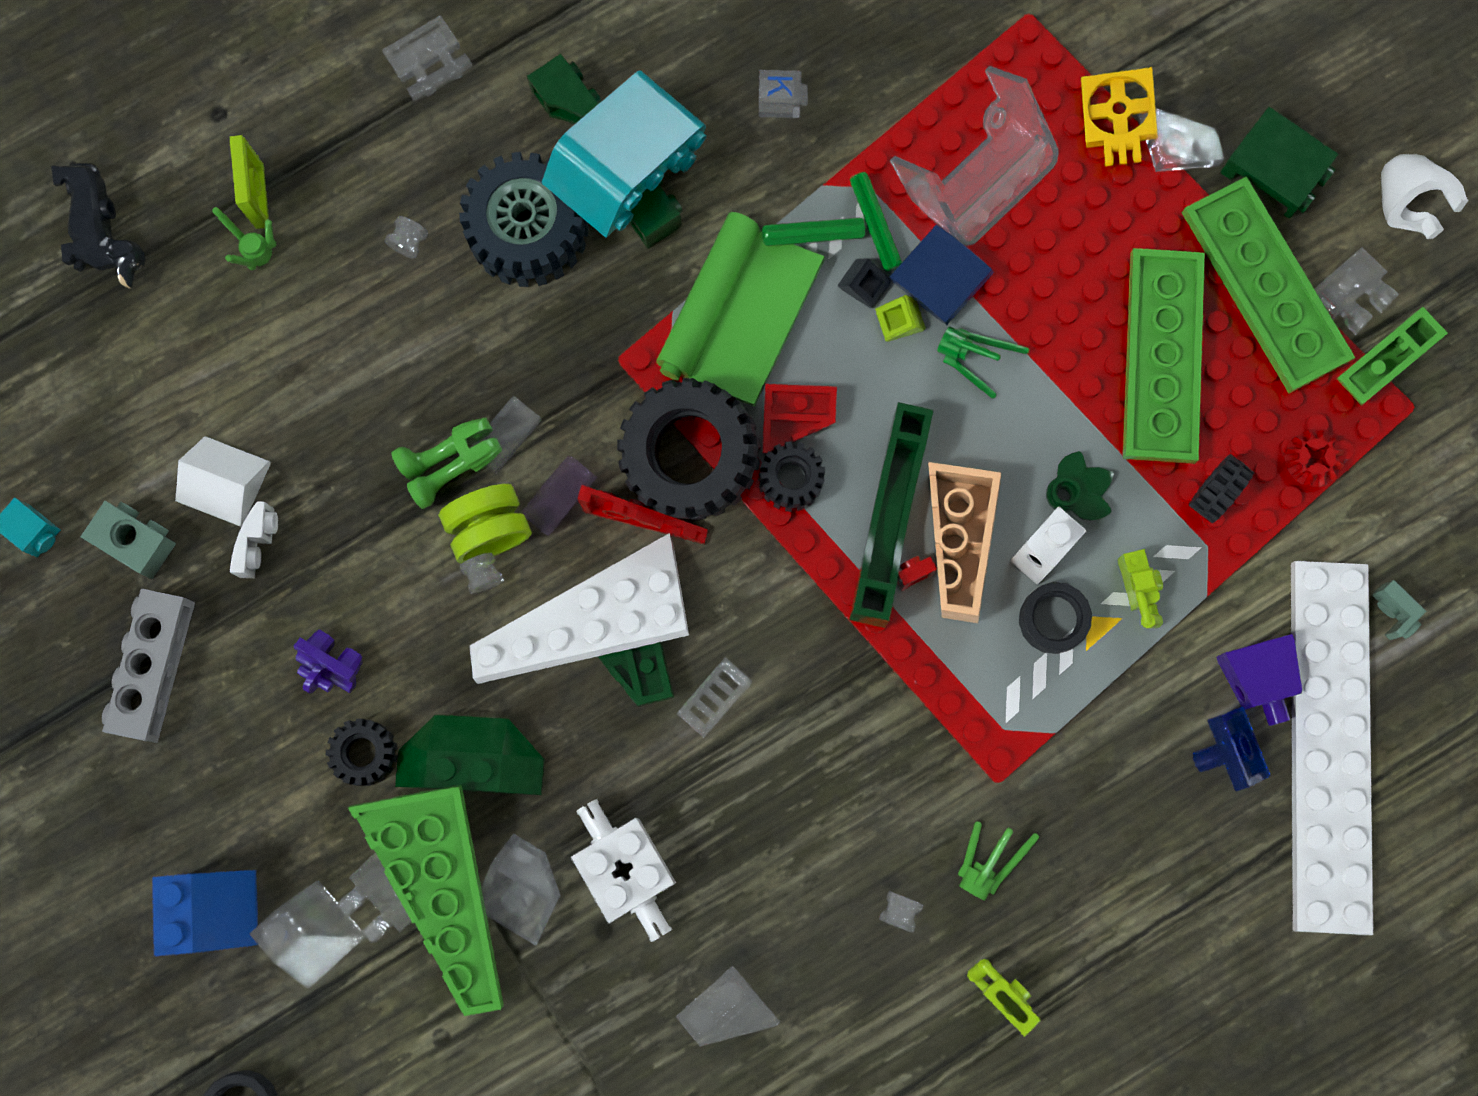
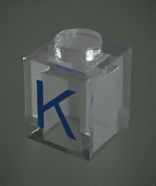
M760 70L759 117L800 118V105H807L808 84H801V71Z

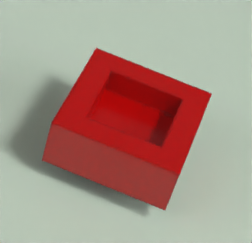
M916 556L900 565L902 571L898 573L897 584L901 591L933 576L937 568L931 556L922 561L919 556Z

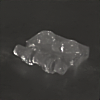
M441 15L382 50L402 83L413 76L418 81L407 88L414 101L425 94L427 97L436 92V87L451 78L455 81L462 77L461 72L472 66L466 54L455 60L450 55L460 49V45ZM441 61L444 67L427 76L424 70Z

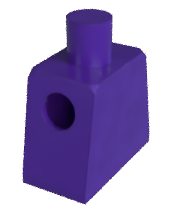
M1293 634L1216 656L1225 677L1244 710L1262 705L1268 726L1291 720L1284 699L1302 694Z

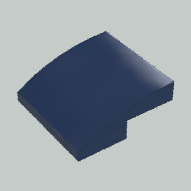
M936 224L891 274L890 279L896 286L916 299L923 309L945 325H948L994 272L965 245Z

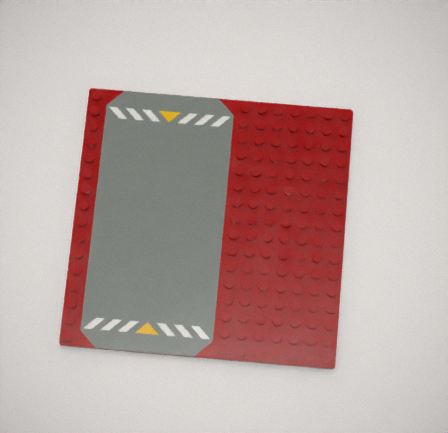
M1026 14L777 223L860 217L863 218L866 229L865 236L862 239L794 244L825 256V260L766 384L837 387L836 423L792 443V446H797L798 442L804 443L803 448L807 450L809 447L815 450L814 455L816 457L820 455L823 460L821 466H825L823 487L818 498L816 497L814 503L810 506L807 504L803 510L797 511V508H792L790 512L785 511L786 507L780 506L779 509L773 507L774 502L771 500L769 502L766 501L764 498L765 493L760 491V481H758L760 467L766 455L762 454L765 386L755 407L739 401L747 409L749 416L753 418L757 427L755 432L757 437L760 438L761 449L758 450L757 456L760 459L759 470H754L751 478L754 482L750 490L745 489L740 495L742 497L741 501L848 620L893 414L898 402L934 410L911 506L900 565L916 556H919L921 561L931 556L937 568L928 462L1001 472V484L978 623L942 618L938 568L933 576L901 591L897 584L890 619L885 628L849 620L995 783L1003 782L1414 410L1413 403L1392 381L1363 405H1360L1337 378L1365 354L1338 326L1337 328L1356 358L1317 380L1288 393L1182 214L1185 207L1209 196L1207 192L1155 139L1140 141L1141 162L1134 163L1132 157L1133 150H1127V164L1120 165L1119 152H1112L1114 158L1113 166H1106L1104 146L1086 147L1081 77L1092 75L1032 14ZM1099 87L1093 93L1090 104L1107 103L1111 98V94L1104 87ZM1116 103L1112 108L1115 114L1125 112V109L1119 103ZM1133 117L1127 121L1128 132L1140 126ZM1108 118L1092 120L1094 125L1100 130L1114 134L1113 122L1109 121ZM861 172L868 174L902 262L937 224L965 245L993 270L992 276L948 325H945L923 309L917 301L926 330L887 342L885 341L875 309L903 295H910L891 281L874 308H869L838 287L839 282L856 259H870L889 278L895 271L887 272L883 268L850 183L852 176ZM1133 248L1205 253L1199 460L1195 464L1123 459L1130 253ZM685 301L619 356L620 366L644 393L652 387L658 390L663 387L662 382L672 380L660 372L661 366L657 364L656 360ZM949 326L957 330L963 328L971 333L1029 348V353L1023 354L974 342V344L1000 354L1001 359L996 361L970 351L965 361L960 358L958 359L961 364L996 393L995 398H990L954 367L943 363L945 355L937 352V349ZM680 377L679 380H674V381H675V382H682L683 378ZM688 416L673 423L714 470L719 462L722 451V441L717 429L709 421L695 416ZM1306 430H1323L1330 437H1336V442L1340 449L1344 450V467L1337 476L1338 478L1325 486L1309 487L1296 481L1287 470L1285 464L1286 448L1295 436ZM1308 450L1311 457L1305 466L1309 467L1317 462L1323 466L1320 458L1324 450H1317L1314 453ZM1080 451L1084 456L1086 467H1100L1113 472L1112 482L1101 496L1109 504L1112 512L1105 518L1092 521L1082 520L1072 511L1066 512L1086 532L1037 585L1011 563L1010 560L1055 511L1047 502L1046 489L1050 482L1057 478L1058 464L1065 456ZM1231 454L1254 471V474L1234 503L1229 506L1217 521L1211 523L1191 508L1189 502L1214 469ZM788 464L778 471V480L784 487L796 489L804 484L805 473L799 466ZM1058 490V497L1061 500H1069L1070 496L1066 490ZM1145 549L1149 567H1153V570L1158 569L1161 574L1163 590L1158 591L1160 599L1156 602L1159 615L1163 619V624L1160 628L1143 627L1140 610L1131 611L1117 560L1125 553ZM1030 555L1031 559L1034 562H1036L1039 565H1042L1036 557ZM1051 582L1067 583L1080 590L1088 600L1092 611V624L1086 638L1070 651L1059 654L1043 653L1032 647L1023 637L1019 626L1020 608L1026 597L1039 586ZM1046 598L1037 605L1034 611L1036 628L1049 639L1059 640L1066 638L1073 632L1076 626L1077 616L1075 610L1068 601L1062 598Z

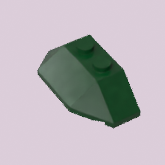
M434 715L398 750L395 787L440 789L462 785L463 791L542 795L545 758L534 748L510 719Z

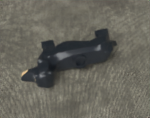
M75 161L70 162L69 166H51L53 185L58 187L62 186L65 182L67 194L71 196L67 226L68 234L73 242L61 244L62 262L67 265H74V269L79 272L85 269L86 264L102 271L115 267L120 284L126 288H132L135 271L144 267L146 256L136 242L113 240L111 219H115L116 209L111 199L107 197L104 179L100 176L99 169L93 164H77Z

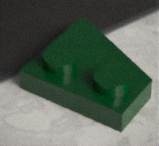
M662 642L597 656L637 706L641 707L674 698Z

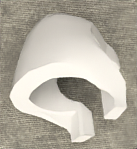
M1398 155L1385 164L1381 172L1382 206L1387 224L1390 227L1420 232L1427 239H1434L1444 230L1437 218L1428 212L1416 213L1410 211L1406 206L1420 193L1437 189L1442 190L1443 195L1454 212H1461L1468 202L1460 181L1452 173L1431 162L1423 155Z

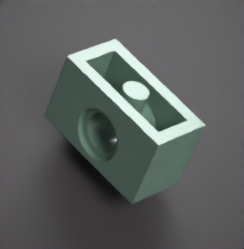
M104 501L80 537L139 574L153 579L176 545L174 541L166 537L169 530L151 519L147 525L136 518L140 512L121 501L117 507ZM135 529V540L131 544L126 545V535Z

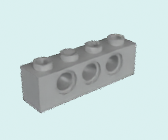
M141 589L139 597L135 598L131 607L133 620L130 631L124 635L121 650L123 657L120 667L115 670L112 677V688L114 690L110 703L103 710L102 723L104 727L102 732L158 743L195 602L184 597ZM159 621L161 632L152 639L150 637V628ZM146 657H150L152 661L151 668L147 673L142 674L140 671L141 662ZM140 692L142 696L141 705L136 710H133L131 698L134 694Z

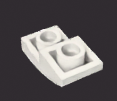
M256 502L238 534L232 554L230 573L239 578H255V569H258L261 564V551L257 547V543L272 544V534L277 532V513L267 503Z

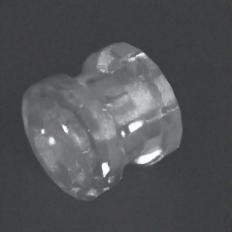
M398 216L394 222L396 228L393 233L387 235L385 243L400 254L416 258L419 253L418 245L420 241H424L429 233L415 221Z
M493 553L475 556L459 566L462 574L468 577L469 584L467 587L471 594L487 591L504 581L501 572L496 571L494 567L496 560Z
M889 891L886 897L888 901L887 908L880 913L879 920L914 933L916 928L914 919L916 914L922 911L924 905Z

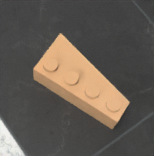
M928 462L942 618L978 623L1001 484V472Z

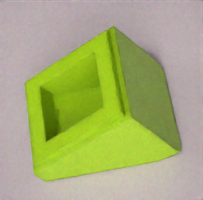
M903 295L875 309L885 341L887 342L926 330L917 300L911 296Z

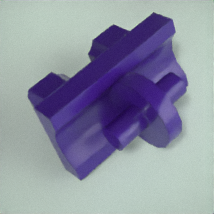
M320 629L307 641L299 638L294 645V649L298 651L295 657L296 661L303 664L297 671V674L306 679L303 684V690L312 694L320 687L324 691L329 692L335 684L346 692L351 693L356 687V675L363 663L361 654L351 648H346L337 660L331 657L328 653L335 645L334 639Z

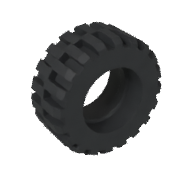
M683 378L682 382H675L672 379L662 382L663 387L658 390L653 387L644 393L646 399L641 403L635 401L629 408L633 414L629 421L623 419L620 427L625 432L623 440H617V451L622 453V459L618 461L620 471L625 473L628 478L625 481L631 491L637 493L638 499L646 506L652 507L655 511L684 520L706 519V516L709 515L717 516L726 512V507L731 504L735 506L742 499L740 495L745 489L750 490L754 482L751 479L754 470H759L760 459L757 456L758 450L761 449L760 438L757 437L755 432L757 427L753 418L749 416L747 409L726 390L705 380L704 382H698L694 378ZM688 416L700 417L709 421L717 429L722 441L721 456L716 468L705 479L692 484L679 483L669 478L660 466L658 455L660 441L666 430L676 421Z

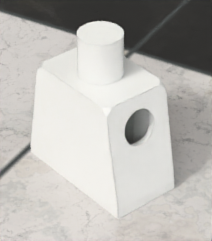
M1057 507L1010 562L1038 585L1083 536L1086 530L1064 510ZM1030 555L1036 557L1042 565H1039L1036 562H1034L1031 559Z

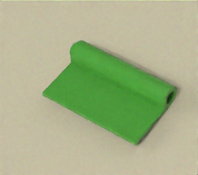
M728 213L656 360L657 364L661 366L660 372L674 380H679L682 377L694 378L698 382L708 381L726 390L737 400L755 407L821 269L825 256L794 244L765 246L760 227L754 220L740 213Z

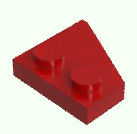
M765 384L762 454H767L768 451L772 452L774 446L778 444L783 447L785 442L792 441L793 443L835 424L837 387Z

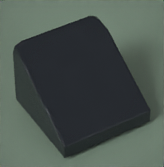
M862 258L856 259L839 282L838 287L869 308H874L892 280L870 259Z

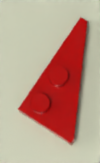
M581 485L577 499L584 513L666 535L670 533L671 536L705 544L708 529L652 510L640 500L630 499V501H626L612 493Z

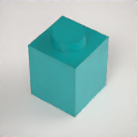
M15 497L0 513V534L21 551L37 558L41 553H45L53 546L56 540L55 536L61 531V529L30 504Z

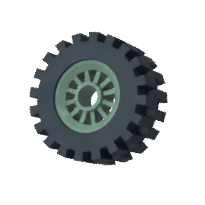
M521 152L511 153L513 161L504 163L501 155L493 159L496 167L492 170H489L485 164L477 170L481 178L479 182L470 178L466 185L470 196L462 194L460 205L464 213H459L460 223L464 229L463 234L479 265L482 264L485 271L492 277L497 273L501 282L508 285L511 284L512 278H516L519 287H529V279L534 278L538 286L548 284L545 278L546 275L553 273L557 280L564 276L562 266L565 263L572 269L578 262L575 252L577 251L582 254L584 252L586 243L583 236H588V223L541 183L550 158H548L544 165L540 154L530 152L529 160H523ZM523 212L532 214L530 219L525 222L516 221V217ZM535 232L537 235L532 237L531 234Z

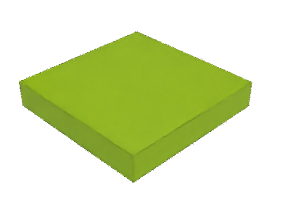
M242 135L231 136L230 148L236 205L256 229L265 228V221L269 217L263 162L245 137Z

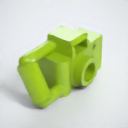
M1145 549L1125 553L1117 560L1131 611L1140 610L1143 627L1160 628L1163 624V619L1159 615L1156 602L1160 599L1158 591L1163 590L1161 574L1158 569L1153 570V567H1149Z
M986 959L980 960L968 970L967 976L969 980L982 990L983 994L1024 1036L1041 1021L1027 1002L1032 995L1016 979L1011 983L1007 982ZM986 975L993 980L990 984L983 979Z

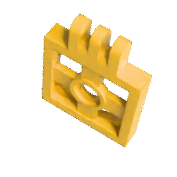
M1152 67L1081 77L1086 147L1104 146L1106 166H1113L1114 158L1112 152H1119L1120 165L1127 164V150H1133L1132 157L1134 163L1141 162L1140 141L1158 139ZM1136 82L1146 90L1147 97L1130 99L1125 96V83ZM1110 86L1111 98L1107 103L1090 104L1093 93L1099 87ZM1116 103H1123L1126 105V110L1122 114H1115L1112 110L1113 106ZM1148 113L1140 126L1128 132L1127 121L1132 115ZM1108 118L1109 121L1113 122L1114 134L1100 130L1094 125L1092 120Z

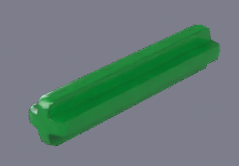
M866 172L858 173L850 178V183L883 268L887 272L893 271L902 263L868 174Z
M860 217L770 224L763 226L762 239L765 246L862 239L865 236L866 229L864 220Z

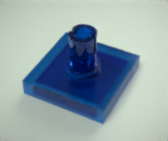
M1243 706L1207 720L1216 744L1193 752L1194 763L1200 772L1225 765L1235 792L1249 788L1271 776Z

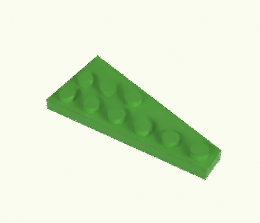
M462 785L349 806V811L353 818L358 820L371 850L374 849L385 869L384 873L411 922L415 923L420 931L425 947L429 954L432 953L443 973L442 977L463 1015L468 1016L501 1010L504 1004Z

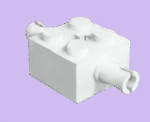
M595 799L587 804L594 815V819L586 806L576 811L593 838L591 841L592 845L571 858L608 923L613 922L629 911L631 914L636 913L650 938L649 940L653 942L661 937L653 924L654 922L662 935L672 930L654 900L657 899V894L676 884L640 819L635 818L618 829L617 827L612 828L598 804V800ZM620 860L624 864L631 863L633 865V869L629 871L631 878L628 881L625 877H617L615 874L619 869L617 863Z

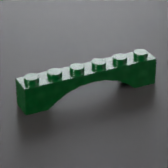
M559 54L527 75L531 92L552 118L575 125L602 102L594 88L588 90L583 84L582 80H584V77L578 66L573 61L568 64L562 54ZM662 181L652 191L647 188L642 193V198L638 204L630 211L634 216L629 224L647 249L682 227L680 213L683 212V209L673 194L668 196L660 187L663 185Z
M897 403L891 423L849 620L883 628L889 622L908 520L934 411L932 409Z

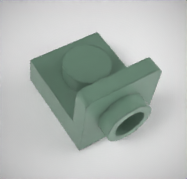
M1392 580L1382 584L1372 594L1379 601L1377 603L1379 609L1390 618L1398 620L1385 634L1389 640L1401 636L1407 639L1419 629L1421 623L1418 620L1427 611L1396 581Z

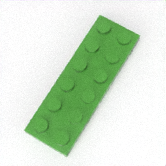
M1247 177L1184 208L1182 211L1184 218L1288 393L1317 380L1356 358Z
M1133 248L1130 253L1123 459L1192 464L1199 460L1205 253Z

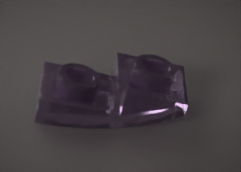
M569 455L534 495L521 514H524L527 520L549 536L559 526L572 507L578 504L577 498L581 485L591 487L598 477Z

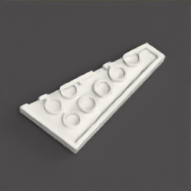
M670 533L470 645L473 679L476 683H484L688 636L689 631L673 539Z

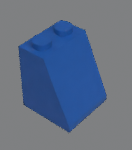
M256 870L152 877L154 956L259 945Z

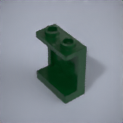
M1268 107L1228 159L1220 173L1230 180L1233 179L1236 173L1244 178L1247 177L1255 186L1286 206L1288 210L1284 216L1290 219L1297 210L1304 213L1316 197V195L1311 193L1312 189L1316 184L1323 187L1336 170L1330 165L1339 154L1271 107Z

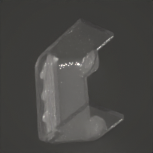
M989 66L985 72L997 98L987 107L983 116V127L988 137L946 178L941 181L938 174L897 156L890 160L911 200L939 227L966 246L975 244L1054 168L1059 154L1057 144L1027 79Z

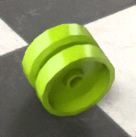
M498 484L478 489L450 502L439 512L438 515L445 532L456 535L450 545L459 564H468L494 557L520 545L531 536L532 531L525 515L514 513L520 502L512 484Z

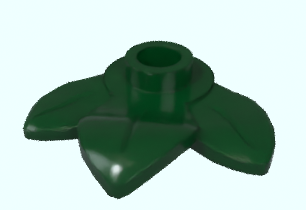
M1080 451L1065 456L1058 464L1057 478L1053 479L1046 489L1047 502L1053 509L1060 507L1065 512L1072 511L1082 520L1092 521L1105 518L1112 510L1101 496L1109 488L1114 474L1112 471L1100 467H1086L1084 456ZM1058 490H1066L1070 496L1069 500H1061L1058 497Z

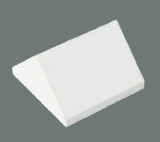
M205 436L178 461L176 501L242 527L271 462Z

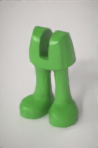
M487 418L468 421L453 427L450 437L427 451L414 453L406 447H399L392 451V458L399 471L406 478L412 480L407 483V488L413 500L421 509L431 506L435 501L437 492L450 480L469 469L480 472L502 452L503 449L497 438H490L471 448L469 447L492 432ZM459 453L460 456L443 468L428 476L420 477L437 463Z

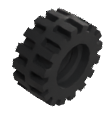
M1228 455L1214 469L1212 474L1208 476L1203 485L1200 486L1189 502V506L1208 521L1214 523L1239 497L1242 490L1252 479L1254 471L1233 455Z

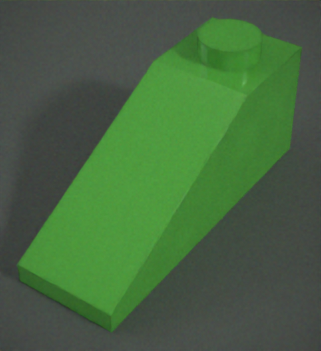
M1422 307L1340 375L1337 380L1360 405H1363L1448 333Z

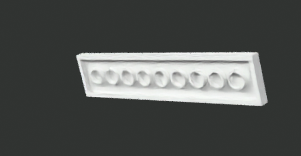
M1294 561L1291 563V634H1293L1295 639L1302 694L1292 696L1293 931L1373 935L1368 564Z

